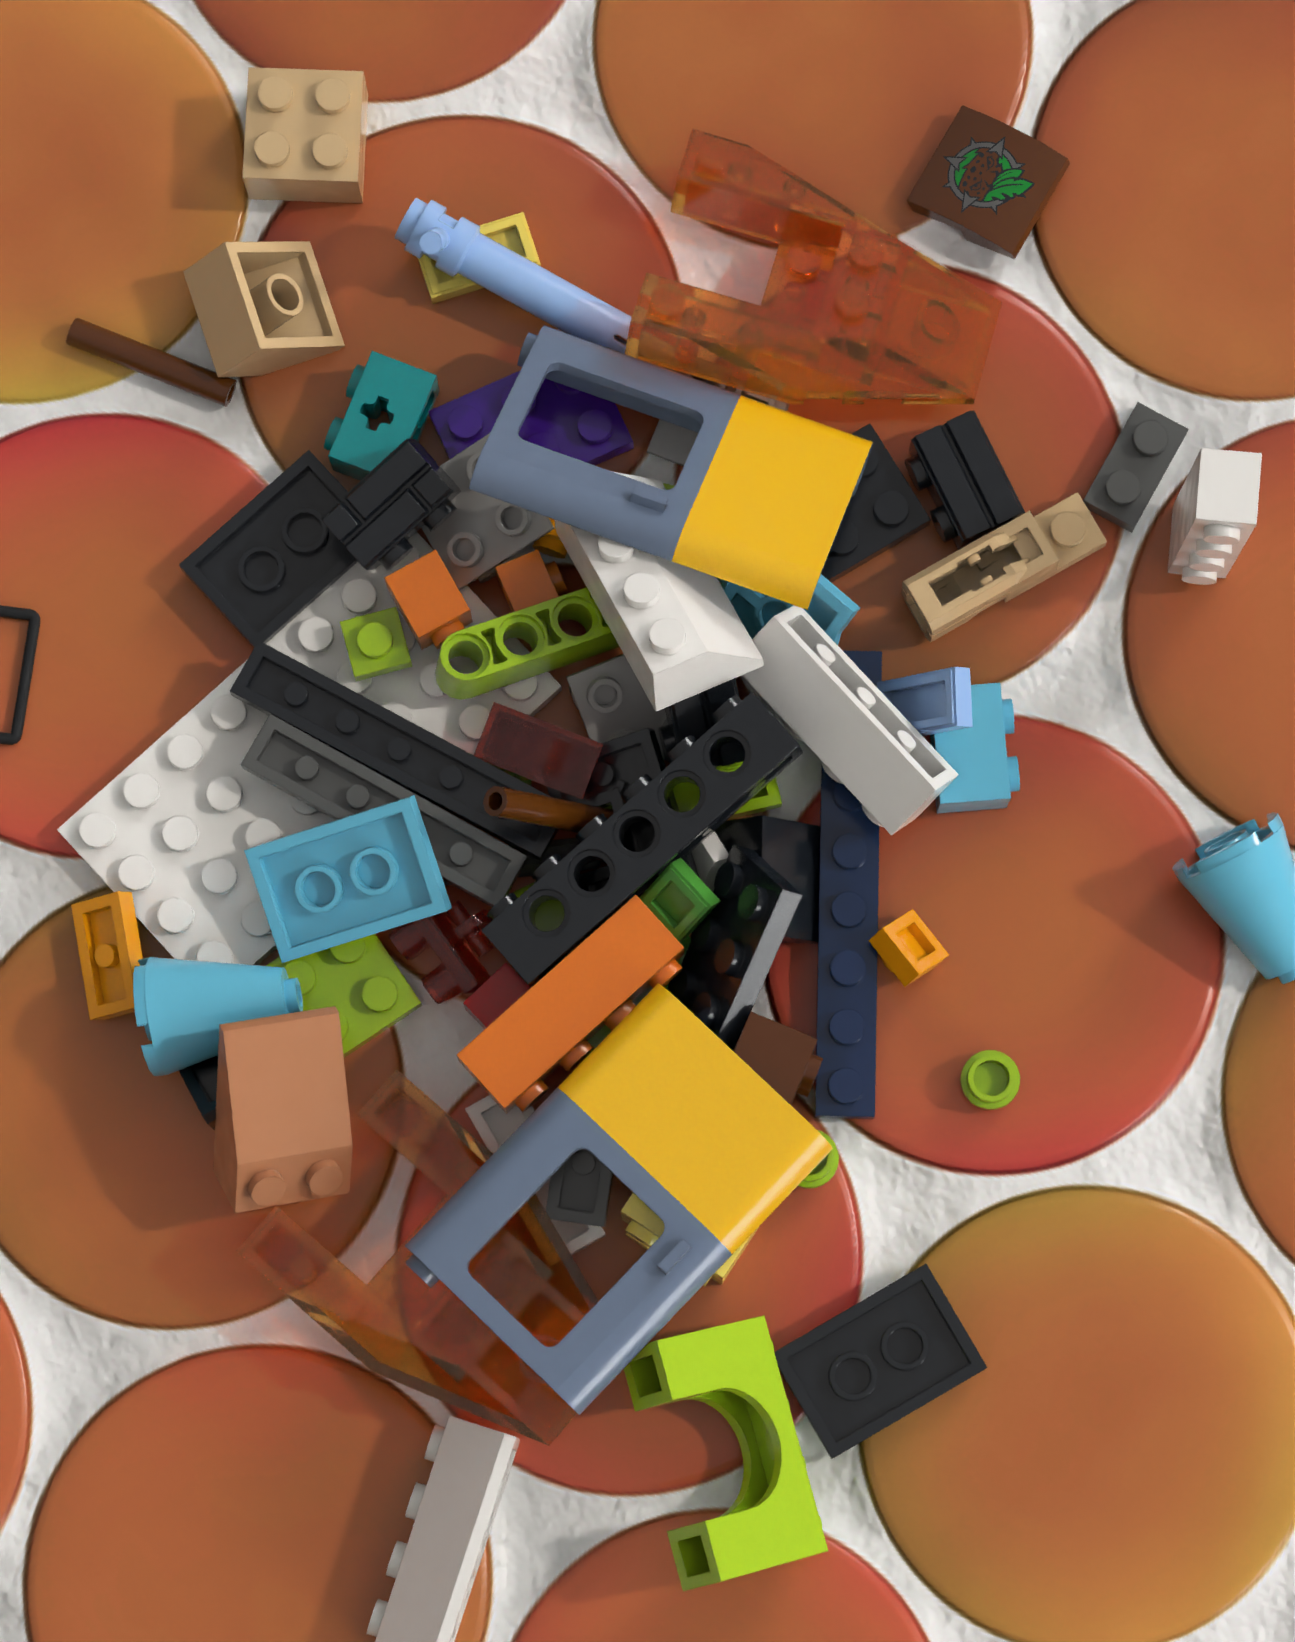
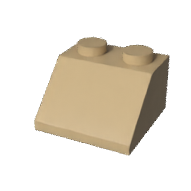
M310 241L224 242L183 271L218 378L262 376L338 351L345 346Z

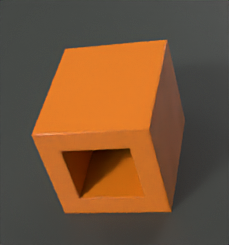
M436 549L384 577L388 592L421 650L434 644L436 649H441L443 642L448 636L456 631L465 629V626L473 622L470 608Z

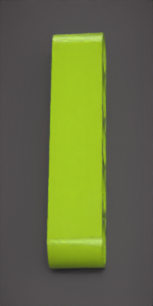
M586 587L451 634L441 646L435 669V678L441 691L449 697L460 700L469 699L620 646ZM568 619L578 621L583 625L586 633L582 636L568 635L562 631L558 623ZM510 638L523 639L529 643L532 652L525 655L514 654L507 649L504 641ZM459 656L470 658L475 662L478 670L469 674L459 673L452 668L449 660Z

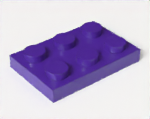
M520 371L428 411L430 420L449 460L491 432ZM546 378L518 433L525 441L595 466L634 449L633 440L615 403Z

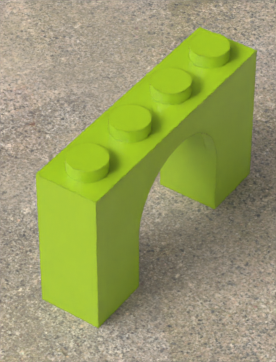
M765 1316L648 1343L624 1368L635 1412L682 1400H696L706 1403L716 1409L728 1421L739 1441L743 1457L742 1485L735 1502L724 1514L714 1519L667 1531L682 1590L687 1591L827 1552L828 1547L822 1529V1521L817 1511L805 1459L801 1452L790 1411V1404L786 1397Z

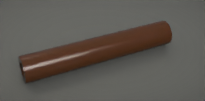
M75 318L69 329L66 340L67 345L225 407L228 406L233 397L237 383L235 379L230 377L218 378L215 371L80 318Z
M500 786L491 787L486 792L483 801L484 809L490 816L576 833L599 814L603 813L607 819L614 814L612 809Z

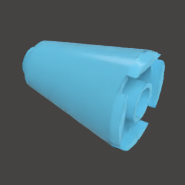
M1272 812L1267 814L1268 826L1259 828L1255 819L1240 824L1196 848L1195 851L1200 860L1190 867H1187L1182 858L1176 862L1172 869L1182 885L1265 979L1278 977L1280 982L1285 984L1295 980V864L1284 824L1278 813Z
M148 957L139 959L140 966H135L133 972L137 1027L144 1026L149 1041H152V1044L141 1045L148 1069L154 1076L169 1075L218 1056L219 1024L303 1011L300 982L298 978L289 979L284 967Z

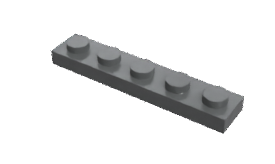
M272 714L268 716L241 763L244 770L334 820L415 795L442 879L491 907L509 894L528 861L527 856Z

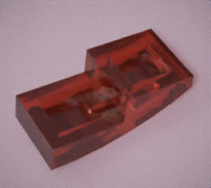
M494 702L474 756L537 783L583 799L603 744Z

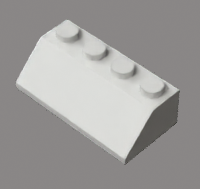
M615 472L617 474L629 477L631 479L643 482L645 484L657 487L659 489L666 490L662 481L660 480H654ZM555 520L556 532L656 712L764 666L761 654L717 577Z
M449 1416L446 1427L435 1424L424 1459L432 1461L434 1464L427 1485L416 1482L405 1517L413 1519L415 1522L408 1543L397 1540L386 1571L387 1576L396 1578L388 1602L381 1599L377 1600L366 1634L375 1636V1642H455L520 1443L519 1438Z

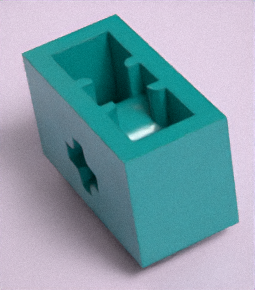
M372 351L366 366L358 364L350 377L346 397L352 400L344 419L336 416L328 430L324 449L330 451L328 457L332 470L361 481L406 439H416L419 442L429 418L428 411L432 410L440 391L437 375ZM382 411L387 412L390 424L380 423L376 431L371 430L368 418L378 419Z

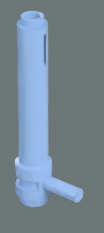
M415 198L397 229L394 238L406 244L404 250L419 259L423 254L437 261L435 264L437 269L452 277L458 273L567 334L672 371H676L681 357H686L687 355L677 349L680 344L677 341L480 233V226L462 216L458 221L445 214L447 207L434 200H430L427 204Z

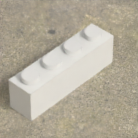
M1210 448L1200 449L1173 504L1168 573L1182 574V581L1198 585L1215 584L1217 578H1226L1257 525L1262 453Z
M793 605L773 616L752 639L764 660V666L742 675V681L745 686L756 696L763 698L777 712L785 729L796 739L805 742L819 757L825 772L836 782L844 784L860 801L865 815L876 825L884 827L890 835H893L915 820L959 775L803 608Z

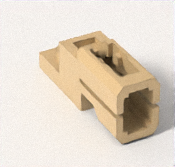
M1077 492L1034 517L1030 510L904 580L901 593L922 632L931 643L968 622L978 613L1003 599L1005 603L1105 547L1107 540Z

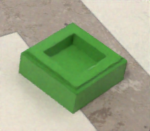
M681 857L670 863L639 897L679 942L686 939L721 901Z

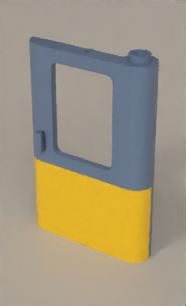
M545 325L541 328L538 335L530 332L527 334L517 363L518 366L522 367L480 453L471 478L470 490L808 610L851 497L855 496L873 446L872 441ZM546 378L697 432L698 435L674 488L669 490L659 489L523 440L518 433L544 379Z
M658 983L405 1245L413 1254L405 1264L430 1288L439 1280L447 1286L580 1415L833 1148L820 1132L671 992ZM583 1149L591 1152L663 1221L665 1228L660 1238L557 1345L547 1347L541 1344L470 1275L468 1267L475 1255L576 1151Z

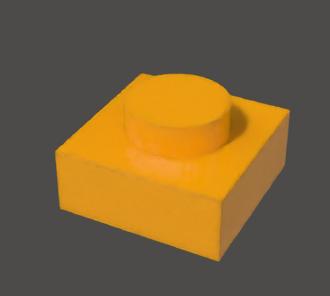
M913 909L883 927L868 940L881 956L885 966L897 976L905 987L935 968L949 956Z

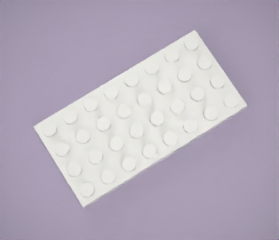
M417 532L408 539L409 543L414 547L413 550L392 569L387 571L381 564L376 569L366 570L357 562L266 643L268 646L481 760L487 757L484 754V748L499 711H504L529 721L562 691V686L549 672L469 699L451 698L441 691L435 678V669L441 649H436L434 644L421 650L388 592L384 577L433 551L432 547ZM468 586L460 590L470 608L473 620L465 628L497 618ZM397 607L413 667L356 682L340 621ZM510 638L504 641L507 649L514 654L525 655L530 653L517 638ZM459 656L449 660L452 668L459 673L469 674L478 670L477 665L470 658ZM246 661L57 829L113 892H132L136 917L174 959L259 965L277 947L244 850L334 821L333 818L242 768L241 763L269 716L233 697L230 693Z

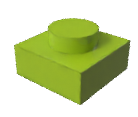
M397 607L340 621L356 682L413 667Z

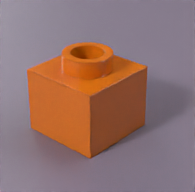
M538 549L495 567L497 581L511 613L568 593L555 561L545 565Z

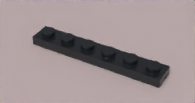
M259 640L230 690L233 697L267 715H274L412 793L539 861H542L559 830L490 816L484 809L483 801L486 792L493 786L551 796Z

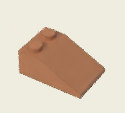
M332 1006L219 1024L213 1172L234 1212L239 1213L350 1193L353 1143L340 1017L337 1008Z

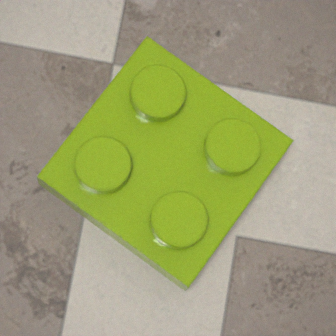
M376 934L284 963L278 957L266 965L284 967L289 979L298 978L303 997V1011L332 1006L337 1008L340 1017L344 1058L423 1006Z

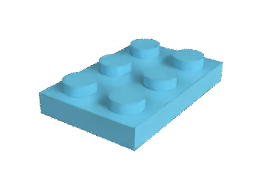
M415 795L244 850L282 963L443 913L452 908Z

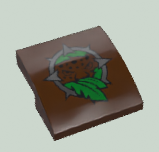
M962 105L907 202L914 212L961 230L967 241L1015 259L1070 162L1068 158L1031 136Z

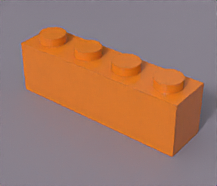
M634 895L456 1055L458 1061L506 1114L515 1106L522 1112L526 1111L549 1090V1087L543 1081L560 1065L569 1072L585 1059L594 1049L588 1040L605 1025L612 1031L636 1006L633 1000L650 985L654 988L659 983L665 987L681 972L683 967L677 960L684 955V946L637 895Z

